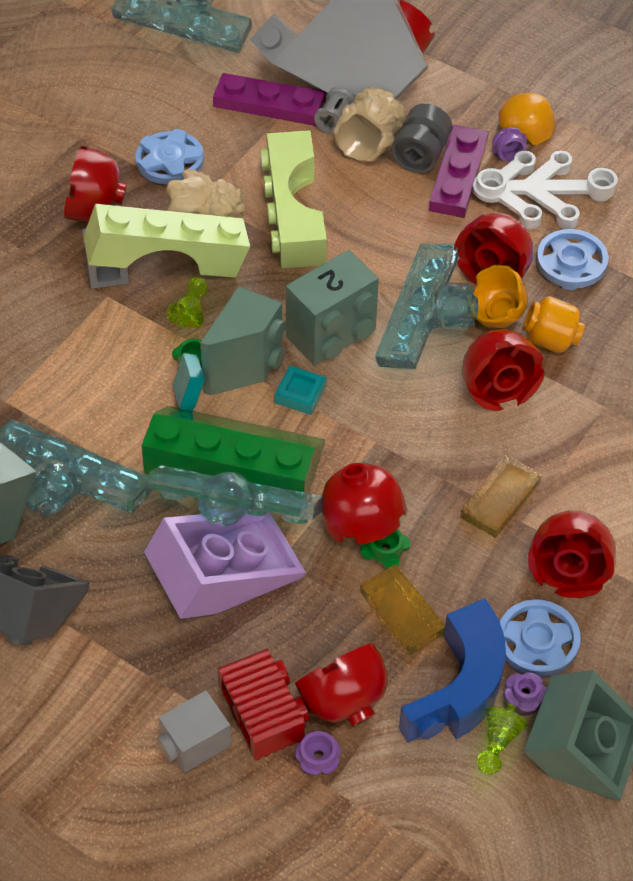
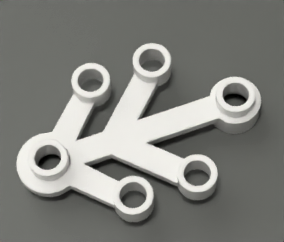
M520 151L515 154L514 160L501 170L495 168L482 170L473 183V193L478 199L489 203L500 202L519 215V221L526 229L532 230L540 226L542 210L536 205L527 204L515 194H525L555 214L556 224L560 228L573 229L578 224L579 209L574 205L564 203L552 194H589L593 200L604 202L615 194L618 178L610 169L596 168L589 173L588 180H550L555 175H566L570 172L572 156L568 152L555 151L552 153L550 160L534 172L535 155L529 151ZM518 174L530 175L525 180H513Z

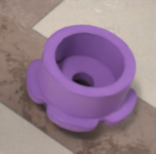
M515 127L501 130L492 140L494 145L492 148L493 153L496 156L499 155L501 160L511 162L514 160L516 153L526 151V135Z
M526 672L523 675L515 673L506 680L505 686L507 689L504 691V698L514 712L521 715H530L539 710L547 687L542 685V679L534 673ZM528 689L530 693L524 694L522 693V690Z
M314 731L307 734L296 748V759L301 762V769L309 775L316 776L322 772L323 774H329L339 765L340 746L326 732ZM316 752H321L323 756L321 758H316L314 754Z

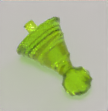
M192 277L187 283L188 294L172 303L167 309V315L173 324L198 329L204 323L199 297H203L206 294L208 284L204 278Z
M508 704L506 709L495 706L486 708L488 748L477 757L478 767L485 774L489 775L499 772L502 767L499 753L506 749L523 730L528 728L527 721L514 713L516 707L512 704Z

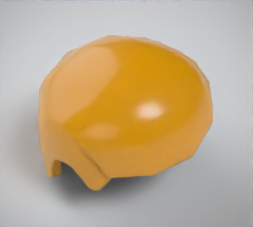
M518 93L512 95L499 111L500 128L502 130L511 127L520 129L521 133L526 135V138L532 145H539L550 139L556 130L552 106L545 97L539 94Z
M493 265L480 271L476 276V288L468 295L473 317L487 328L505 329L520 319L527 308L528 296L525 284L520 275L509 266Z

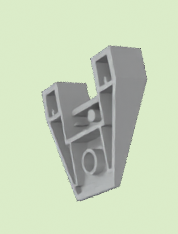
M331 0L299 35L286 22L273 14L249 39L273 65L286 74L320 91H325L326 94L332 88L341 87L356 96L363 89L379 87L384 91L393 93L394 99H398L428 68L398 0Z

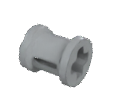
M341 87L332 88L326 96L327 103L323 108L318 109L314 115V121L318 128L326 134L334 135L333 128L337 125L338 119L342 115V109L346 104L353 103L355 96L347 89ZM339 99H343L341 104L338 106L337 104ZM333 117V118H334L333 123H332V124H329V121H330L331 118Z

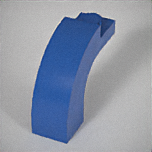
M486 598L446 615L444 638L456 656L461 672L445 688L401 707L399 729L407 743L419 737L422 739L434 737L446 725H448L455 739H458L481 723L493 707L501 685L506 646L501 624Z

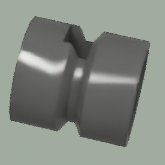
M422 103L415 105L408 113L402 128L392 144L391 152L395 161L404 169L414 173H425L433 169L453 129L452 120L448 114L432 104Z

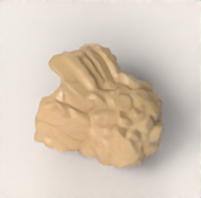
M370 87L363 89L361 93L357 94L354 97L353 103L345 105L337 125L333 128L336 145L343 151L345 157H351L358 162H373L383 151H386L387 147L392 145L394 141L393 134L399 132L406 119L404 107L400 104L399 100L394 99L393 93L384 91L379 87Z
M187 169L182 173L184 180H172L167 184L166 192L170 197L167 211L244 219L245 204L243 203L241 189H236L232 183L226 182L224 179L212 182L209 175Z

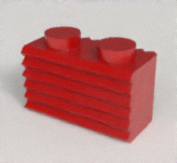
M269 649L217 668L219 688L254 760H260L263 756L267 757L271 753H276L280 749L284 750L287 746H293L295 743H300L305 737V723L309 721L306 706L300 696L292 697L288 689L290 678L282 660L274 662Z

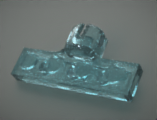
M116 0L111 9L113 17L116 19L240 53L252 29L251 18L213 8L211 5L214 0Z
M420 243L375 355L379 367L416 369L427 338L433 329L465 331L474 326L475 320L472 319L477 318L478 298L473 294L475 288L467 283H449L459 258L458 249L454 251V244Z
M10 419L0 428V442L37 471L26 506L33 512L37 511L47 502L48 504L40 511L41 515L57 514L75 495L86 494L133 513L152 492L154 478L139 473L132 468L120 465L96 453L89 452L13 419Z
M160 466L150 471L148 488L160 490V496L172 500H184L186 496L200 498L197 500V507L201 515L214 525L220 522L222 526H230L242 520L247 514L265 516L267 511L283 514L282 519L284 521L306 524L308 519L313 520L321 513V496L251 483L242 475L234 472H221L216 475H209Z

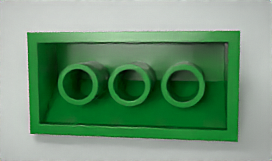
M167 406L154 412L142 442L144 474L304 509L325 445V439Z

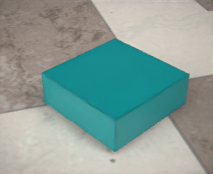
M183 353L172 385L180 410L193 411L205 380L197 355Z
M290 365L274 394V403L312 415L327 386V377Z

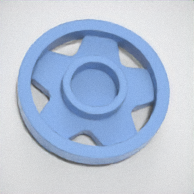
M174 129L173 131L145 136L140 141V145L136 150V166L139 173L147 180L167 185L172 180H184L182 173L185 171V164L195 162L189 170L200 172L204 164V152L202 145L197 139L188 135L184 130ZM146 152L148 155L142 159L144 153ZM162 170L167 174H159L156 171Z
M563 229L547 235L540 242L536 257L539 273H542L552 283L562 286V289L573 291L576 288L588 287L601 280L607 270L609 260L606 247L597 237L577 229ZM567 239L579 240L581 242L570 243ZM550 246L552 254L543 256L546 248ZM596 252L600 255L601 263L592 258Z
M537 599L517 603L508 609L500 620L505 638V660L512 669L520 674L531 672L539 677L558 675L568 669L578 654L581 636L577 622L567 610L553 602ZM527 612L525 621H511L515 616ZM548 613L557 616L564 623H552ZM506 641L516 647L513 653L509 649ZM572 643L570 652L565 656L561 647Z

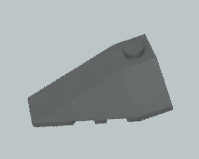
M7 554L4 556L0 555V632L7 634L6 639L8 641L21 645H30L33 640L52 637L86 595L90 583L44 565L40 567L39 571L18 567L19 558Z

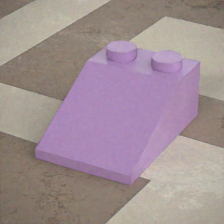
M268 509L165 517L144 551L180 619L218 614L297 581L306 574V571Z

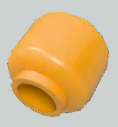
M551 296L544 297L540 302L534 301L527 312L523 324V330L528 332L529 341L536 346L555 353L565 352L571 344L577 346L585 328V324L580 322V311L577 306Z

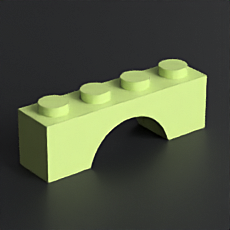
M311 130L267 133V149H260L262 171H269V175L264 176L265 198H272V203H267L268 225L276 226V230L270 231L272 254L279 253L281 268L323 265L326 263L327 253L323 211L308 208L293 197L298 190L314 183V151Z
M95 204L84 233L88 264L93 266L127 268L135 260L146 254L162 250H173L192 257L198 264L200 275L236 278L250 248L243 218Z

